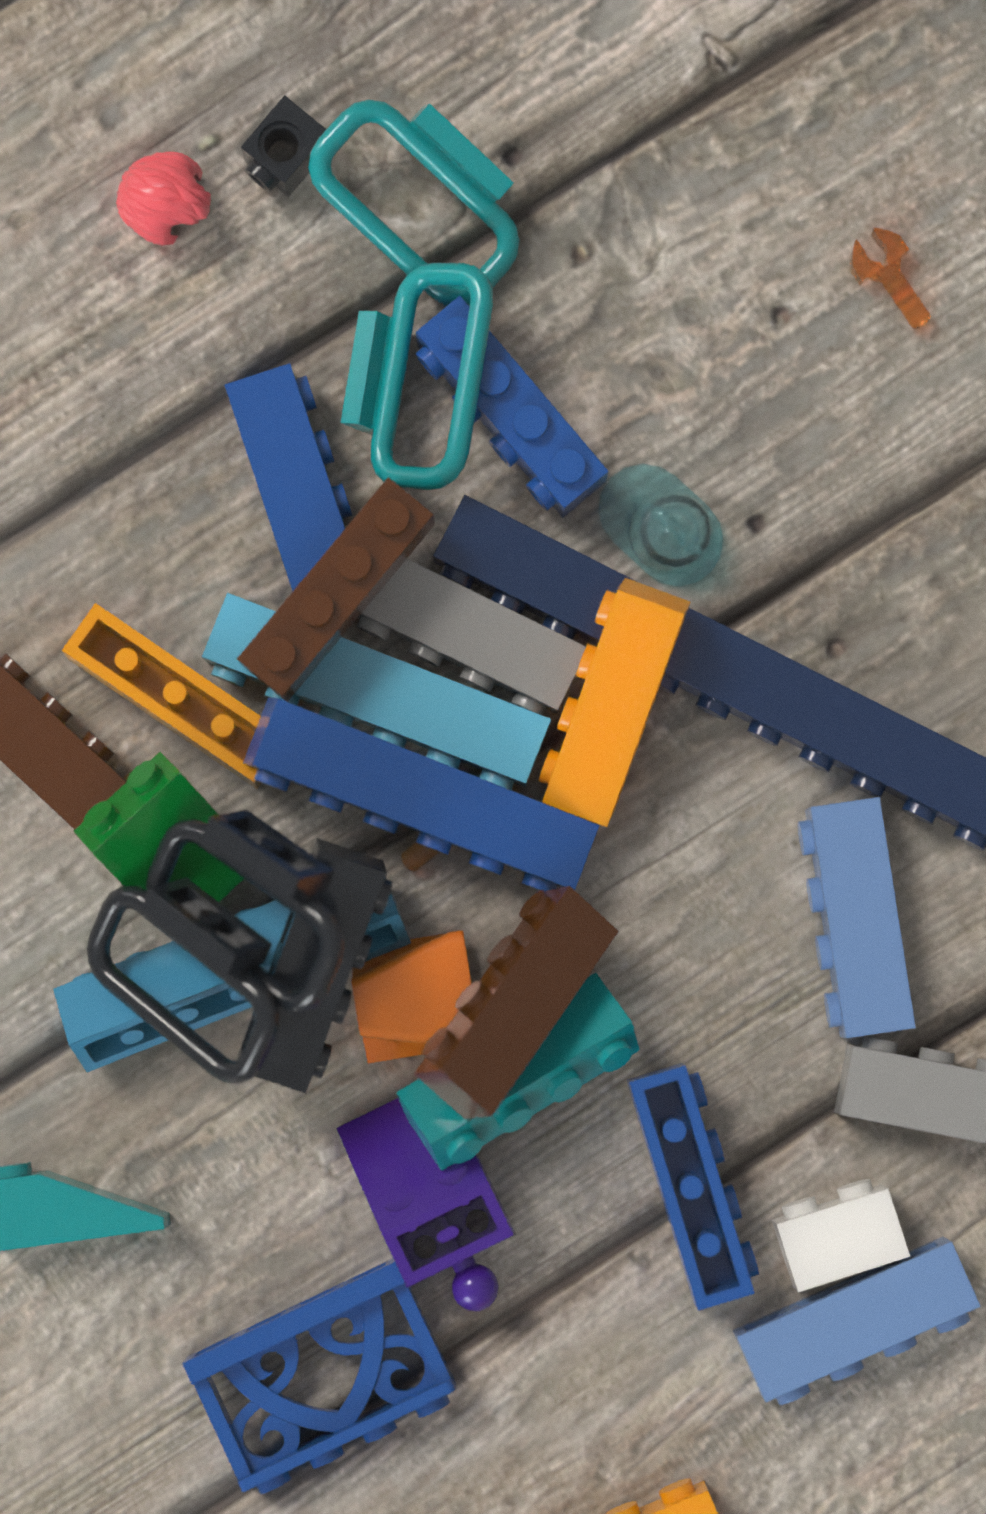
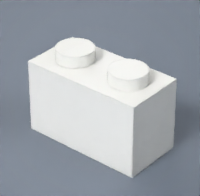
M864 1179L839 1187L837 1189L839 1198L817 1205L815 1197H808L781 1207L784 1216L772 1219V1223L792 1285L798 1292L910 1257L888 1188L883 1185L872 1187L871 1180Z

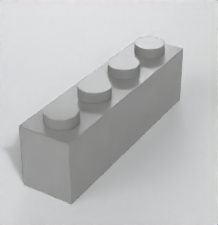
M409 559L405 560L360 614V620L356 626L362 631L386 642L391 634L412 643L408 652L413 656L436 667H439L442 659L463 668L460 675L462 680L487 692H491L495 684L515 694L511 701L512 704L542 716L545 710L557 715L576 677L580 660L586 646Z
M863 1036L861 1047L846 1045L834 1113L986 1144L985 1059L977 1058L976 1069L953 1065L954 1053L920 1047L918 1058L896 1054L898 1042Z

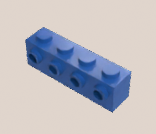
M458 296L416 331L417 346L420 350L415 353V356L435 380L443 376L455 391L469 313V305L461 296ZM489 330L474 423L480 420L494 436L488 442L507 466L512 467L517 463L528 476L530 481L525 486L534 499L546 511L554 507L560 516L564 518L606 483L609 471Z
M680 1063L627 1079L694 1305L700 1311L755 1294L750 1277L759 1275L757 1262L750 1242L739 1243L733 1221L741 1219L742 1214L733 1185L722 1187L716 1164L725 1162L716 1129L705 1130L699 1108L708 1106L699 1073L688 1074L686 1065Z

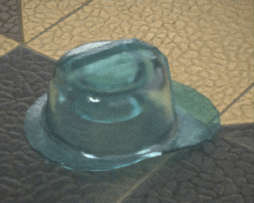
M647 464L625 467L612 476L602 490L598 511L603 529L611 540L648 575L664 584L682 586L696 583L711 573L721 557L723 546L720 522L712 510L675 475L659 466Z

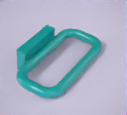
M371 99L353 103L341 112L318 138L310 152L308 169L312 184L320 195L406 275L420 265L428 264L350 192L332 172V159L358 128L367 123L380 125L493 230L497 238V248L480 270L488 277L492 288H494L510 270L518 256L520 239L516 224L508 213L495 202L505 194L514 182L430 103L423 106L410 121L386 102ZM432 286L424 290L431 298L444 306H448L458 296H461L470 306V293L466 287Z
M429 263L420 265L410 272L400 284L394 300L392 316H387L379 311H359L340 423L372 436L371 463L375 474L383 482L389 477L402 489H441L456 480L465 467L470 451L493 309V288L488 277L477 266L465 263ZM432 286L466 287L470 293V307L444 458L433 467L398 465L393 457V447L419 296L425 289Z

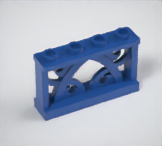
M393 1258L189 1355L182 1363L191 1384H194L238 1479L237 1482L242 1492L257 1487L260 1494L272 1491L290 1481L292 1478L289 1470L310 1461L312 1468L316 1469L336 1460L345 1453L341 1445L360 1436H363L366 1443H370L390 1434L398 1428L394 1420L414 1410L418 1417L422 1418L450 1404L447 1395L456 1390V1381L449 1370L412 1288H407ZM393 1289L414 1335L392 1334L385 1336V1320L381 1294ZM339 1318L349 1319L353 1324V1330L348 1336H354L364 1331V1341L341 1342L336 1340L332 1334L333 1323ZM306 1330L321 1347L332 1353L347 1356L362 1354L361 1364L354 1385L339 1410L323 1409L303 1404L280 1393L290 1383L297 1370L299 1345L296 1335ZM405 1347L418 1353L425 1365V1372L420 1383L410 1389L401 1390L395 1388L391 1382L392 1373L398 1369L409 1370V1368L397 1359L382 1361L384 1349ZM276 1352L283 1357L285 1368L282 1374L268 1386L262 1380L269 1377L274 1370L268 1371L264 1369L261 1359L266 1353ZM220 1371L250 1400L240 1410L233 1422L212 1378V1375ZM373 1389L381 1399L388 1402L360 1416ZM260 1408L271 1414L261 1426V1441L263 1436L272 1430L280 1432L284 1437L283 1447L271 1456L254 1454L247 1448L244 1442L245 1425L249 1418ZM299 1426L325 1431V1433L299 1445L301 1437Z

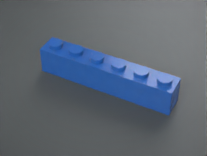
M279 698L267 699L243 764L258 769L254 780L284 792L288 791L291 782L312 790L308 800L312 803L339 813L342 812L345 803L366 811L362 820L366 824L393 834L396 833L399 824L419 832L416 843L447 855L452 845L472 852L469 860L470 864L498 875L502 874L504 866L525 873L521 884L539 891L553 890L557 886H570L574 890L576 889L600 826Z

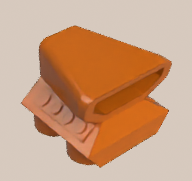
M463 930L410 939L411 944L366 961L361 970L352 967L353 977L351 978L356 1015L360 1036L363 1037L368 1064L422 1055V1050L431 1036L439 1029L449 1025L458 1012L455 1008L458 997L472 984Z

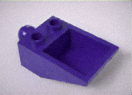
M399 1098L337 1127V1132L381 1234L407 1288L447 1268L453 1267L456 1274L452 1282V1293L455 1301L462 1308L469 1311H482L491 1306L498 1295V1280L492 1270L484 1265L477 1264L473 1256L516 1235L478 1154L466 1162L454 1163L441 1171L407 1120ZM476 1209L484 1211L489 1219L487 1228L480 1233L471 1231L467 1226V1216ZM428 1235L436 1242V1251L430 1258H422L415 1251V1242L420 1236Z

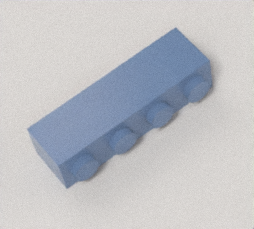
M880 797L809 807L805 809L806 820L798 821V836L802 855H812L815 877L806 879L810 910L812 913L821 912L824 935L815 936V945L820 970H830L833 992L824 993L825 1012L829 1028L838 1027L839 1035L842 1038L916 1028Z
M942 1236L909 1251L910 1257L859 1273L732 1330L764 1401L769 1402L776 1398L779 1405L793 1402L811 1391L808 1384L827 1375H830L832 1381L844 1379L864 1368L861 1360L880 1351H883L885 1357L895 1356L917 1345L915 1336L936 1327L938 1333H945L968 1323L971 1320L968 1312L981 1306L952 1241Z

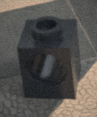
M284 95L241 146L244 160L248 164L244 170L245 173L265 191L270 193L276 187L289 197L309 174L310 152L326 128ZM287 140L298 146L297 153L288 161L278 162L268 156L269 149L278 141Z

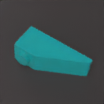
M31 1162L0 1166V1251L162 1230L171 1225L169 1212L48 1170L32 1172Z

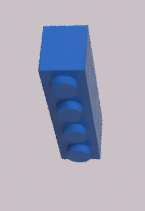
M288 363L225 384V388L292 591H294L344 531L345 526L342 519L351 517L353 514L343 484L331 487L324 465L333 463L335 460L325 430L313 433L307 411L316 409L317 406L307 376L295 379L291 364Z

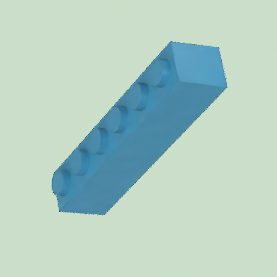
M392 890L382 915L372 913L365 934L372 936V943L366 961L411 944ZM272 901L257 908L245 909L235 914L272 944L264 964L260 965L267 971L269 970L290 910L277 901ZM174 941L149 951L134 953L126 958V960L115 964L121 972L193 1030L252 1007L242 995ZM93 973L81 974L71 982L53 989L68 1044L87 1073L168 1041V1039L106 990L94 977Z

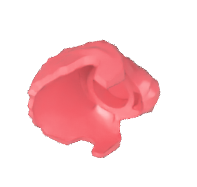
M157 152L133 162L129 170L124 172L118 187L116 204L118 213L127 226L145 240L156 245L165 246L174 244L178 237L171 235V228L179 224L194 225L198 224L199 220L207 218L210 212L211 194L198 184L197 181H201L203 172L194 160L179 152Z

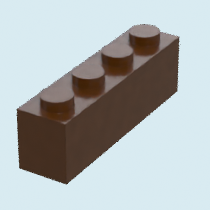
M388 477L239 655L237 660L283 700L288 702L435 526L434 514Z
M5 653L0 658V761L75 830L83 822L86 813L94 805L101 801H106L127 782L132 769L125 777L108 762L115 753L90 730L83 738L66 723L73 714L48 691L41 699L24 684L31 675L11 656Z
M570 886L548 891L540 890L526 901L519 913L523 920L512 935L504 937L492 949L487 958L488 963L491 964L480 981L473 982L461 993L455 1003V1008L458 1010L447 1027L439 1029L431 1036L422 1050V1055L425 1056V1059L414 1075L464 1119L493 1116L619 932Z

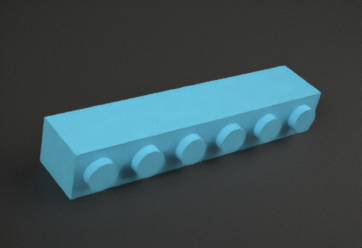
M227 593L202 655V658L207 663L214 665L211 675L239 687L244 686L246 678L265 685L243 667L237 658L276 611ZM343 637L340 638L288 701L291 704L298 705L301 699L321 707L319 715L350 727L353 720L373 727L375 729L372 736L404 748L406 742L409 741L427 748L426 757L458 769L460 762L482 770L479 778L512 790L514 783L526 787L551 723V719ZM267 687L264 696L268 698H279L283 700L274 691Z

